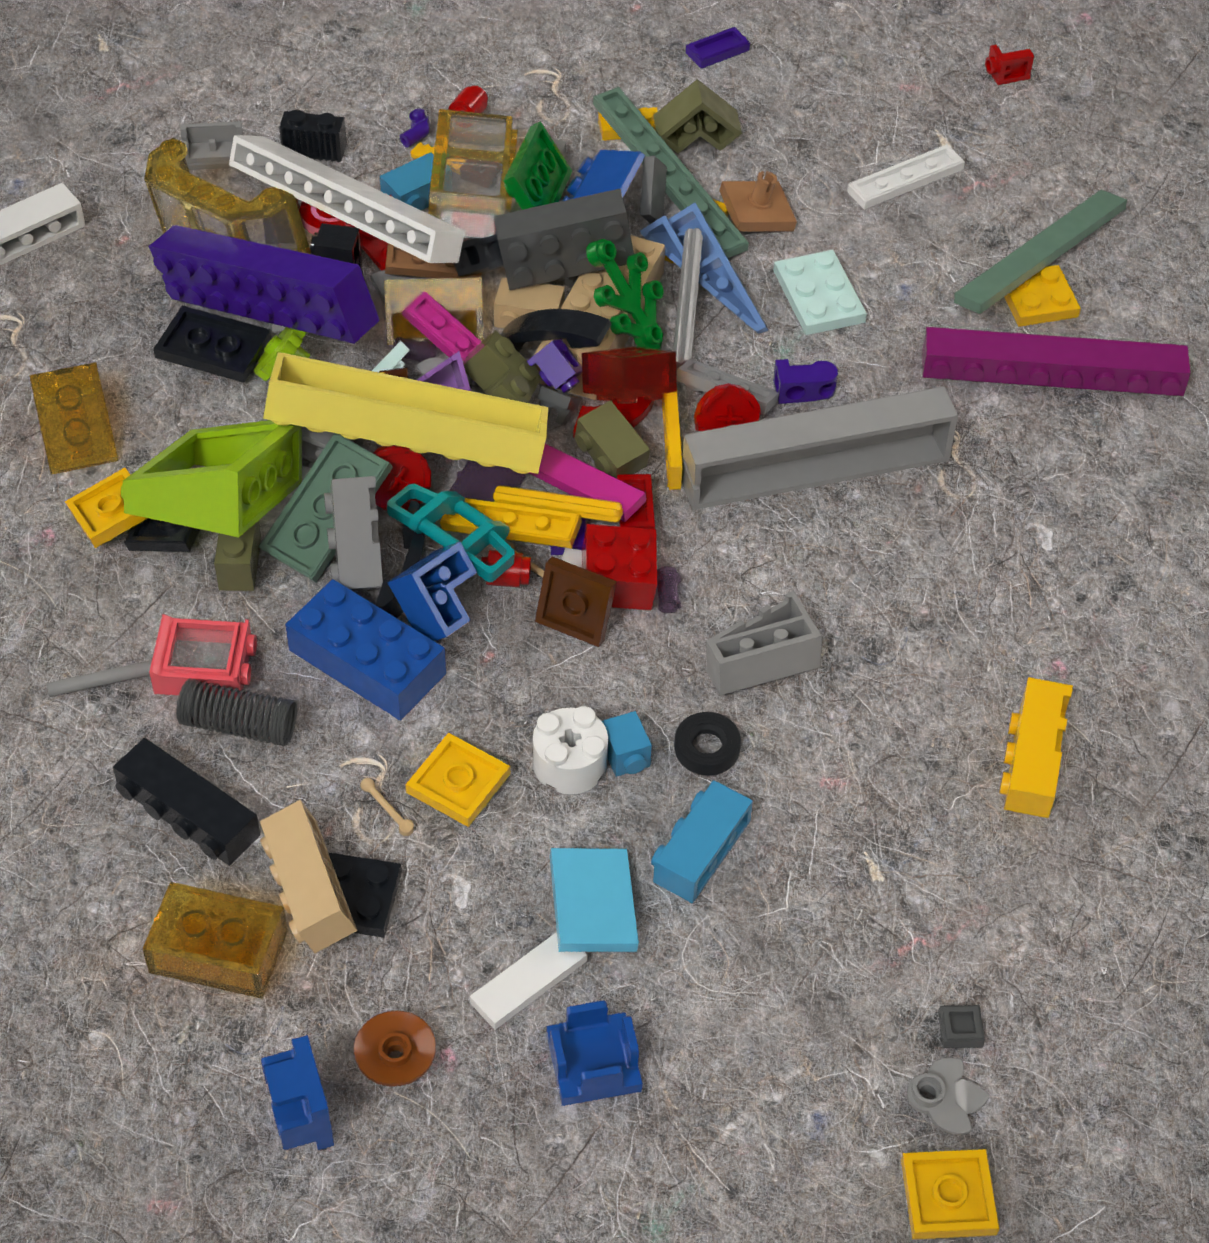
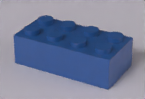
M334 579L323 587L285 624L289 651L400 721L446 675L445 648Z

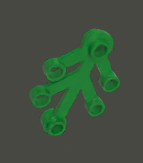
M606 239L590 242L586 249L588 261L594 267L604 266L620 294H615L614 289L609 285L596 288L594 291L596 304L600 307L609 306L629 313L635 323H632L629 316L625 313L614 315L610 318L612 332L616 335L625 334L633 337L635 344L641 350L648 352L658 350L662 345L663 332L656 323V300L662 298L664 290L658 280L644 283L642 293L645 298L644 311L642 310L641 272L646 271L648 268L647 257L641 252L628 256V285L614 260L616 257L615 245Z

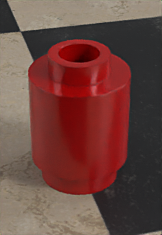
M476 85L465 87L449 105L448 113L451 120L461 127L467 128L472 126L487 108L488 96L486 92Z
M489 550L488 557L482 556L481 561L488 566H492L503 556L498 551ZM515 552L514 564L493 582L486 581V585L520 588V584L529 585L531 557H524L523 553Z

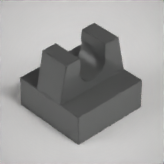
M541 386L537 397L540 400V406L548 407V418L553 408L557 409L558 417L556 423L561 425L567 424L574 410H578L582 399L570 393L564 394L562 390L548 386Z

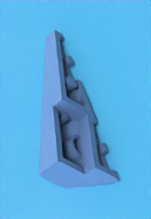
M696 203L691 204L669 219L664 215L640 230L642 236L647 240L664 244L665 255L681 268L685 231L688 228L700 229L703 241L699 284L758 334L768 331L765 322Z

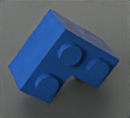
M460 541L435 550L387 582L412 628L433 641L448 637L470 621L454 588L476 574L477 571Z

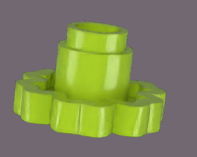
M286 327L278 336L275 335L265 346V352L254 369L255 374L266 382L271 377L278 352L309 358L310 354L300 346L307 332Z

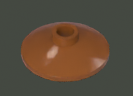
M388 1011L372 1017L361 1027L354 1042V1057L358 1068L369 1080L383 1086H403L418 1080L431 1067L436 1054V1041L429 1025L417 1015L406 1011ZM394 1051H399L403 1054L398 1058L389 1057V1054Z

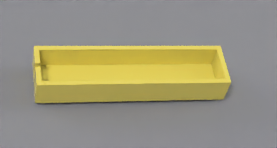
M278 352L269 381L263 419L272 420L273 423L282 426L292 424L306 427L308 430L317 433L325 431L341 434L344 438L352 440L359 438L372 440L382 446L396 445L406 447L416 453L431 452L441 454L451 460L466 459L476 461L485 467L501 466L511 468V470L520 474H527L529 472L538 474L547 438L548 407Z

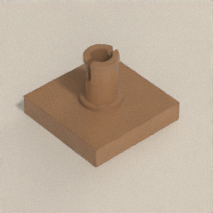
M761 171L757 176V181H722L719 190L733 224L740 232L794 231L797 221L775 174L766 171V173Z

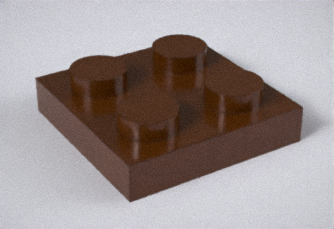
M552 556L545 564L535 622L599 647L605 640L617 581Z

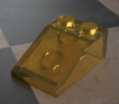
M96 362L29 375L51 475L119 461Z

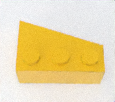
M1028 677L1019 713L1012 712L1009 722L1008 734L1014 735V741L1007 742L1003 763L1009 764L1010 769L1009 773L1003 772L999 794L1006 795L1004 810L1049 818L1058 782L1062 757L1063 731H1066L1068 720L1065 718V714L1072 695L1073 685Z

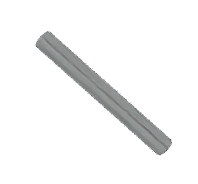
M688 228L684 235L672 358L674 367L677 369L692 358L703 241L702 231L698 228Z

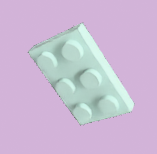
M834 250L774 262L773 271L805 335L866 322L867 313Z

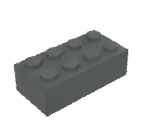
M621 189L493 216L509 290L605 270L604 266H592L586 254L588 244L599 239H606L615 245L616 257L614 260L618 267L627 265L628 256L634 254Z

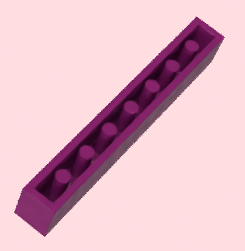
M926 327L922 349V378L1184 396L1191 374L1188 345Z

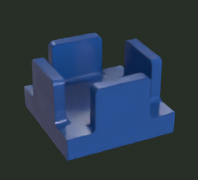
M606 1001L591 1002L567 1007L566 1022L546 1026V1035L562 1106L642 1092L643 1084L638 1066L639 1047L631 1016H626V1012L608 1015Z
M308 1035L291 1039L293 1046L291 1050L261 1059L265 1082L268 1084L272 1099V1111L283 1149L288 1150L312 1142H316L318 1150L334 1146L329 1110Z

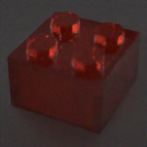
M631 346L582 353L583 393L596 395V400L601 401L615 400L617 398V403L620 404L637 403V397L642 396L645 400L663 399V393L677 392L676 351Z

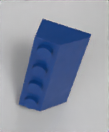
M600 150L592 159L589 156L586 157L577 170L581 174L580 177L576 176L566 190L570 193L569 197L566 195L561 201L615 189H621L622 197H624L646 155L639 151Z

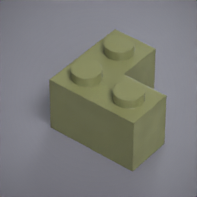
M698 79L653 115L656 132L678 154L700 136L721 151L742 134L737 110Z
M496 330L477 345L463 362L465 372L484 390L483 394L528 403L541 380L537 367L530 366L527 362L528 360L515 349L512 342Z

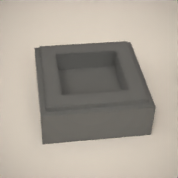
M980 1005L939 1007L938 1016L943 1048H983L985 1038Z

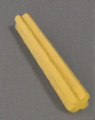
M503 485L497 486L493 493V499L498 503L577 513L581 515V518L617 523L623 515L620 502Z

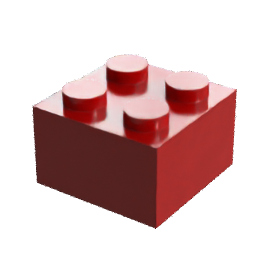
M586 524L582 545V568L617 581L611 608L652 610L657 588L656 529Z

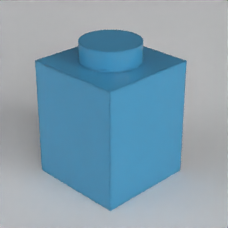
M636 711L602 721L608 733L607 759L616 777L627 773L636 774L644 768L651 766L652 745Z

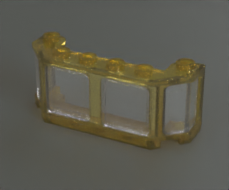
M439 109L428 214L464 230L463 241L476 237L481 239L496 234L493 216L505 214V210H511L512 197L508 195L503 180L516 156L518 130L512 129L513 116Z
M175 138L162 142L158 148L149 153L144 180L163 234L173 225L312 254L293 194L282 189L270 187L264 189L258 196L248 202L191 174L185 159L188 153L185 143Z

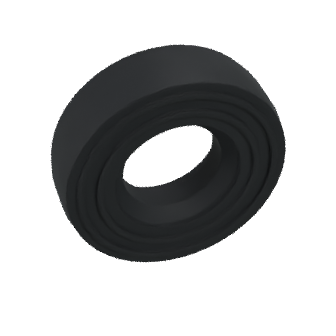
M714 712L695 713L684 719L677 728L674 738L676 757L687 770L706 776L721 774L729 770L739 757L741 749L739 730L730 719ZM701 734H712L720 739L722 746L717 752L702 753L694 747L693 741Z

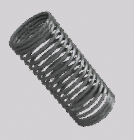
M189 678L184 682L179 693L176 718L181 725L196 726L204 730H215L218 733L234 734L237 737L240 735L241 738H253L256 741L259 739L260 742L266 741V743L272 742L274 745L286 746L295 729L297 704L295 700L283 699L282 697L277 699L276 696L271 698L270 695L265 696L263 693L258 695L257 692H254L252 694L251 691L246 692L244 689L239 690L235 688L233 690L232 687L227 688L225 685L221 687L219 684H216L214 686L213 683L208 684L206 681L202 683L201 680ZM216 688H218V692L215 698V690ZM235 692H237V696L234 702V694ZM243 693V699L240 704V696ZM249 695L250 698H249V701H248V704H247V707H246L247 696ZM254 696H256V701L253 706V698ZM262 697V703L259 709V700ZM268 699V705L265 712L266 700ZM273 700H274V701H275V705H274V707H273V711H272V714H271L272 702H273ZM206 711V718L203 721V716ZM212 712V720L209 721V717ZM218 712H219V718H218V721H217V723H216V717H217V714H218ZM225 714V721L222 725V719ZM238 714V723L235 727V720ZM250 715H251L250 727H249V729H247V724H248V722H249ZM270 715H271L270 728H269L268 732H266V730H267V725H268V722H269V718H270ZM231 716V723L230 725H228V721ZM264 716L263 728L260 732V726ZM243 717H244V725H243V727L241 728V722H242ZM256 718H257V726H256V729L254 730V724H255V721H256Z

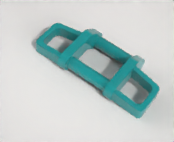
M409 484L388 500L387 514L408 526L417 534L424 533L443 547L459 542L458 539L434 524L443 515H455L458 513L479 527L466 537L461 544L477 571L476 574L485 581L493 582L514 564L515 551L504 541L509 534V526L501 521H493L465 502V497L455 491H442L437 494L419 485ZM410 499H417L426 503L414 514L401 508ZM489 544L503 556L492 566L484 564L475 557Z

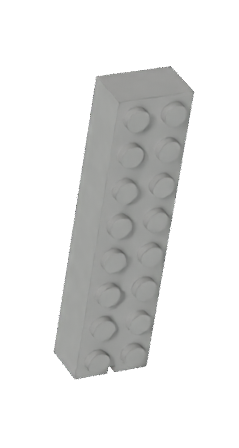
M943 386L685 434L681 482L692 510L946 462L950 459L958 414Z

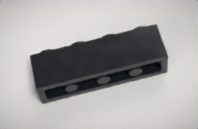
M145 737L113 766L117 782L115 787L125 799L130 801L134 799L142 804L151 817L156 820L163 819L169 823L178 836L185 840L190 838L199 844L201 850L213 860L218 858L230 866L260 836L257 814Z

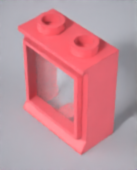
M162 614L149 671L154 694L179 695L184 682L189 678L201 680L202 683L204 681L208 684L213 683L214 686L216 684H219L221 687L225 685L227 688L232 687L233 690L235 688L242 690L244 685H249L251 681L249 657L255 656L257 650V636L251 634L249 620L245 619V623L179 619ZM216 688L215 690V698L218 692V688Z

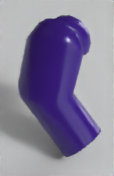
M417 108L410 112L411 128L399 136L401 143L406 148L429 134L430 120L422 108Z

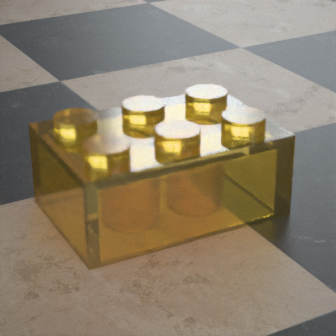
M170 882L142 948L148 972L263 999L288 932L284 907Z

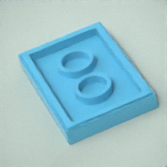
M551 848L549 857L559 952H637L639 941L627 849Z

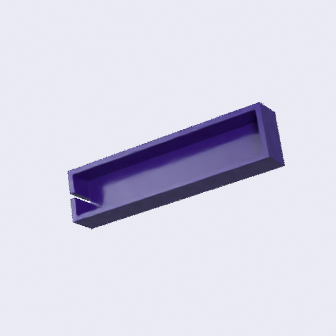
M173 225L148 246L154 258L155 267L163 273L161 276L166 285V292L173 300L353 344L380 321L358 264Z

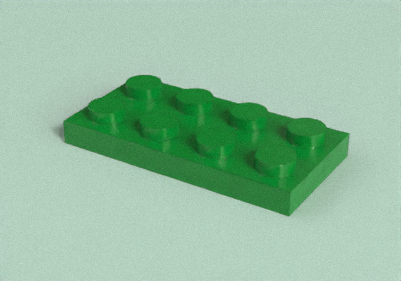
M541 121L530 126L503 180L508 195L515 198L521 210L559 202L573 172Z

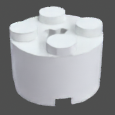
M586 706L561 708L538 717L537 725L533 732V769L538 780L545 786L547 783L556 788V792L568 795L584 793L595 787L607 769L608 733L605 725L596 716L594 710Z

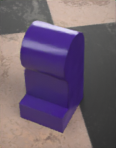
M788 359L775 360L773 382L775 391L779 393L778 404L812 402L831 398L836 391L837 367L831 362L822 360L816 361L812 365L790 366Z

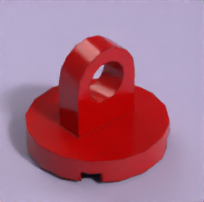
M727 383L715 386L706 392L697 404L694 414L695 429L697 432L707 431L730 425L759 421L761 414L760 405L755 396L741 385Z
M396 445L383 446L373 452V454L393 466L375 494L377 506L387 511L388 500L409 484H416L428 490L430 489L431 470L421 453H416L409 448ZM410 499L401 508L407 511L411 500L418 501L419 504L422 501Z

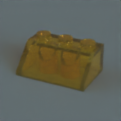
M482 277L384 280L387 345H397L400 341L404 345L433 344L401 315L404 309L423 291H426L481 342L484 340Z

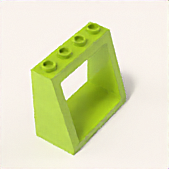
M272 420L192 429L123 480L121 497L124 499V513L240 537L301 484L302 426L292 424L282 426L273 423ZM193 465L205 466L200 468H191Z

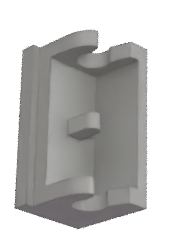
M242 121L180 124L184 170L234 168L229 165L234 135H243Z

